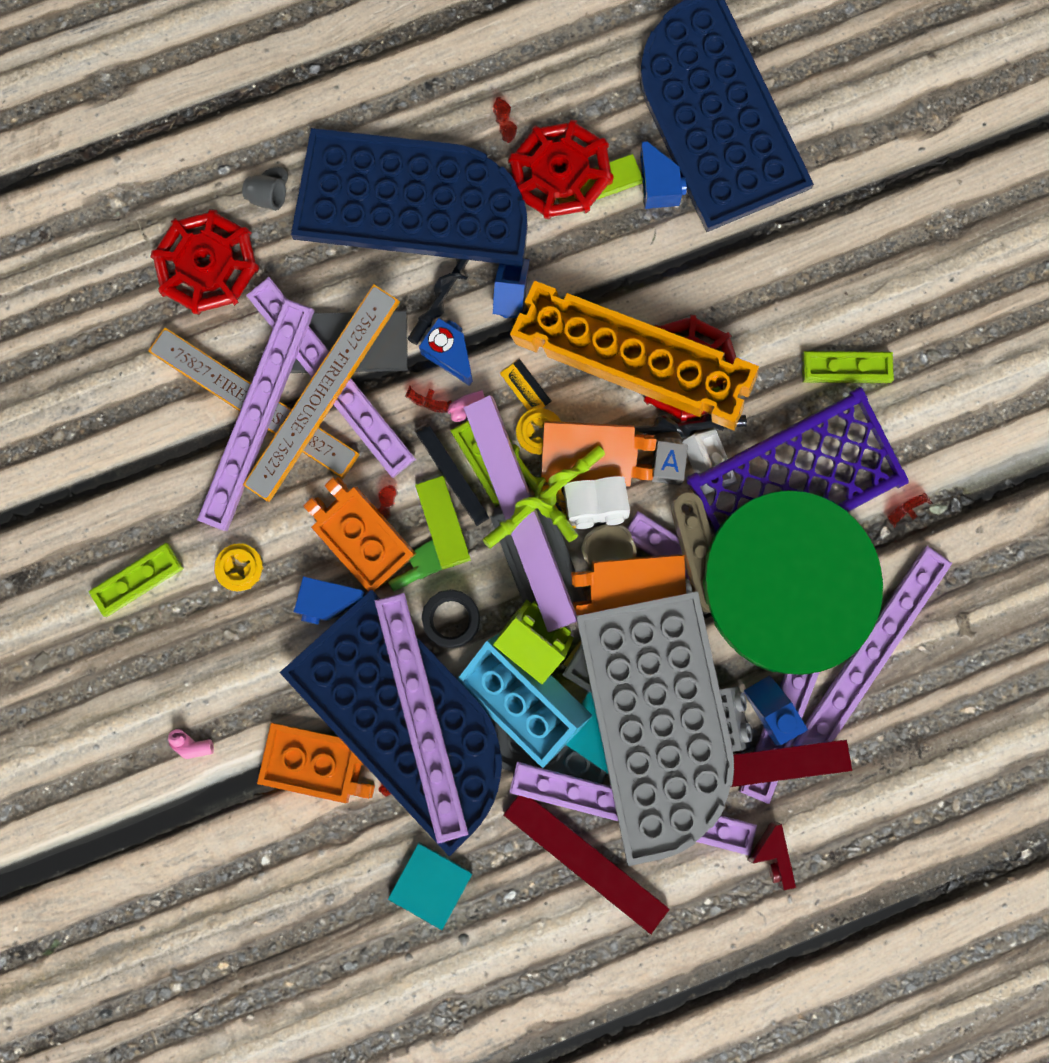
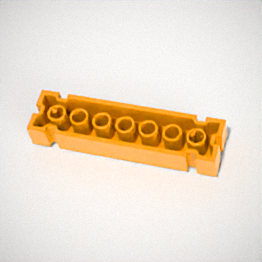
M534 280L525 299V304L529 311L527 315L519 313L510 333L516 345L536 353L539 347H543L548 358L695 416L701 417L703 411L711 413L713 423L735 430L744 409V400L740 397L742 395L749 398L758 377L759 366L739 358H735L733 364L724 361V353L569 293H566L565 298L561 299L556 288ZM718 384L723 385V390L713 391V387L716 388Z

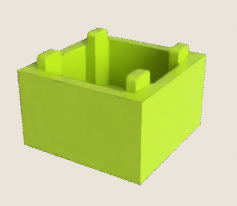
M526 600L504 626L493 646L540 684H543L565 659L574 637L570 635L571 630L566 626L548 632L537 602L531 603Z

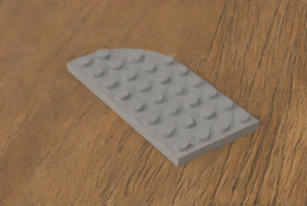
M698 592L576 616L628 866L668 858L693 846L720 818L725 808L730 787L733 784L734 757Z

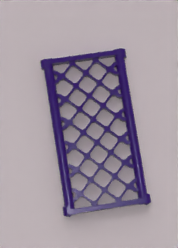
M860 386L850 391L847 397L700 474L696 472L686 477L687 484L691 490L702 500L707 520L714 533L720 527L714 512L730 516L737 509L740 498L755 499L744 495L742 492L745 480L748 477L761 482L758 497L763 496L767 484L777 486L781 491L790 490L809 493L811 479L815 476L826 480L827 486L822 497L830 500L828 495L831 485L833 483L843 485L847 489L846 500L837 505L847 512L894 487L900 488L909 483L905 471L902 469L868 402L864 390ZM859 404L867 423L854 418L855 405ZM836 415L846 422L841 437L831 434L827 430L828 420ZM852 422L865 427L861 443L852 441L847 437ZM812 429L820 435L816 450L802 446V433ZM870 430H872L881 449L867 444ZM826 436L837 439L840 443L835 457L824 454L821 451ZM846 442L859 447L855 463L841 458ZM786 443L794 449L789 464L775 459V447ZM865 449L878 453L879 458L875 469L861 465ZM799 450L813 454L814 458L808 471L795 465ZM758 456L768 463L763 478L749 473V461ZM820 456L833 461V467L828 477L815 472L816 463ZM884 456L894 473L891 476L880 470ZM839 463L853 468L849 483L835 479V472ZM773 464L787 468V475L783 484L769 480ZM859 469L868 471L873 476L872 486L865 490L857 487L854 483ZM732 470L741 475L739 489L736 492L725 489L722 486V475ZM793 470L807 475L806 484L802 491L789 486ZM705 484L715 490L711 505H709L700 488ZM721 491L735 496L734 505L730 512L716 507Z

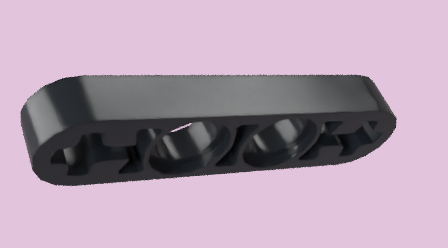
M426 422L415 429L416 435L474 524L478 526L488 520L489 516L429 424Z

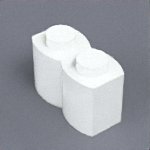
M617 476L597 480L574 481L564 486L567 518L571 526H576L577 529L590 528L597 522H606L607 525H618L623 523L624 519L629 518L630 508L624 477Z

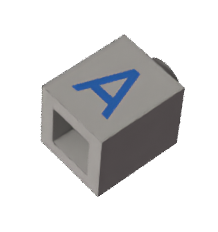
M664 438L663 441L657 442L653 461V480L651 482L673 485L682 484L685 476L687 444H681V440L675 438Z

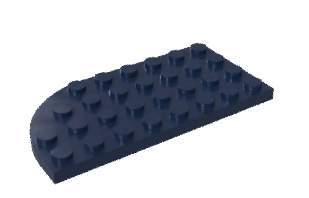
M684 0L671 8L663 16V19L654 31H651L647 39L641 63V88L647 107L673 162L680 167V176L686 178V190L706 233L812 189L814 183L725 0Z
M311 128L291 231L293 240L523 266L528 233L525 202L510 173L503 166L500 167L494 161L487 158V154L474 148L452 143Z
M370 590L279 673L437 843L375 605V600L380 598L373 590ZM416 637L468 831L467 836L438 844L450 857L482 824L495 801L501 779V751L496 730L485 709Z

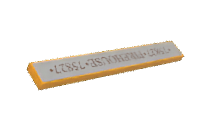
M373 284L245 480L243 486L264 500L271 501L400 303L398 299Z
M164 328L148 352L240 412L251 383L172 331ZM278 402L268 431L276 434L292 409ZM319 427L302 452L342 479H344L359 457L358 452Z

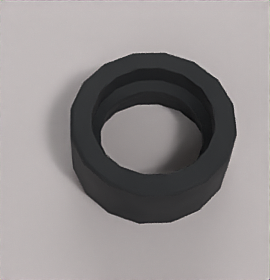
M452 589L440 591L432 596L424 606L421 618L423 629L429 639L439 646L451 649L462 647L470 642L478 632L480 624L479 610L472 598L461 591ZM444 602H458L468 611V626L458 636H443L434 626V612Z

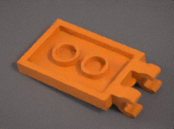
M544 421L541 477H544L546 482L554 474L574 467L578 459H582L596 446H600L604 450L605 456L592 465L589 471L577 475L570 482L620 476L625 478L626 486L630 487L631 478L653 480L654 468H652L651 464H637L638 449L655 451L656 438H654V435H636L634 425Z
M333 477L324 485L336 498L328 508H326V505L319 497L315 499L312 497L303 505L317 520L311 528L368 592L370 590L376 592L417 553L357 486L349 491L347 485L340 477L336 479Z
M683 554L592 561V571L571 572L572 585L574 587L590 585L591 601L573 602L577 616L686 594L685 560Z
M271 723L257 784L341 803H348L350 795L367 799L373 798L375 785L358 782L361 765L364 764L338 736Z

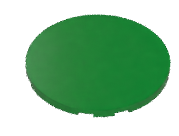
M780 491L760 496L747 502L728 516L715 533L709 545L705 559V578L703 579L706 604H708L715 621L714 624L724 640L739 655L756 666L772 672L793 675L821 672L833 668L850 658L861 648L873 631L883 599V577L880 561L875 547L863 527L846 510L834 502L815 494L800 491Z

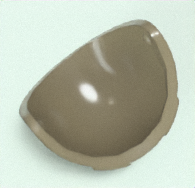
M604 524L592 529L585 536L582 543V553L587 566L592 570V561L636 558V546L630 531L620 524Z

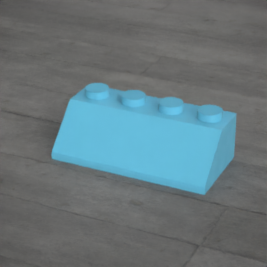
M497 634L485 642L457 680L476 698L486 713L544 768L593 715L551 675L543 684H540L493 646L499 636Z

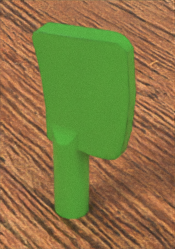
M433 540L415 550L417 554L409 560L413 569L388 581L393 592L417 579L421 580L442 570Z

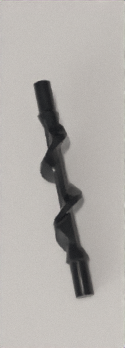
M456 259L457 265L452 273L446 274L437 280L434 286L436 299L428 311L418 318L417 324L407 338L412 344L418 345L428 327H431L433 319L443 315L445 310L443 300L457 279L467 280L468 276L464 273L463 269L469 260Z
M705 414L699 421L677 423L666 416H659L656 418L654 425L635 427V434L655 435L657 433L678 432L682 438H687L695 434L699 429L714 428L723 431L727 428L713 423L710 414ZM746 415L740 416L736 428L747 427Z

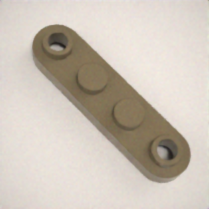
M683 493L673 501L671 513L682 554L684 555L692 591L698 592L702 611L711 613L705 600L703 579L705 578L706 554L713 538L702 500L694 493ZM682 505L689 507V515L682 512Z

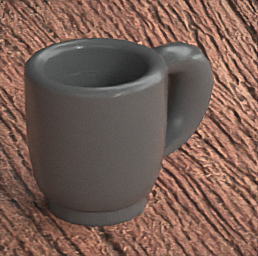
M274 167L266 170L262 175L247 177L242 187L244 199L261 208L274 211L279 210L283 206L286 197L285 184L288 180V172L282 167Z

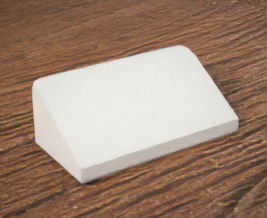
M716 429L693 434L682 442V444L688 445L687 456L694 473L700 474L728 459ZM733 470L722 475L723 488L738 483ZM707 484L701 486L704 495L715 492Z

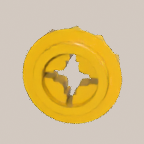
M531 409L524 413L517 423V440L520 446L530 454L542 455L543 439L541 437L531 439L534 434V428L531 423L542 428L544 427V421L561 422L560 418L548 409Z
M240 543L224 548L218 554L214 565L215 576L218 582L226 589L236 592L251 589L252 586L260 581V576L264 569L259 553L253 547ZM234 557L240 563H248L243 569L245 578L237 572L230 573L236 567Z

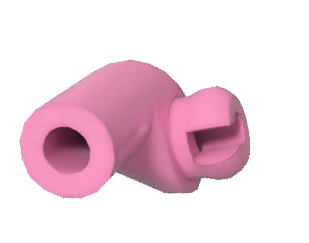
M483 390L464 395L450 403L448 414H451V420L454 422L465 420L467 416L463 407L485 398Z
M180 729L172 730L168 735L169 746L185 759L214 753L211 739L195 742Z

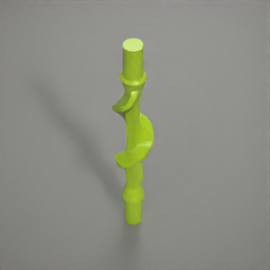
M509 438L525 482L529 484L535 493V497L543 492L542 487L546 479L533 476L519 458L520 448L516 444H512ZM555 506L552 508H538L542 515L551 518L553 525L559 528L568 542H572L578 537L577 532L566 519V514L557 510Z
M596 446L582 459H578L574 467L564 469L551 476L548 481L549 488L537 497H527L518 501L512 517L501 521L497 528L482 539L484 544L491 549L505 536L511 535L515 528L535 509L539 507L552 508L557 502V491L577 475L589 471L592 465L605 456L604 450L600 446Z

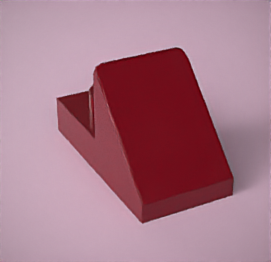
M771 822L747 861L758 863L772 860L773 864H769L772 882L777 883L778 887L784 891L794 889L796 884L783 826L778 822Z

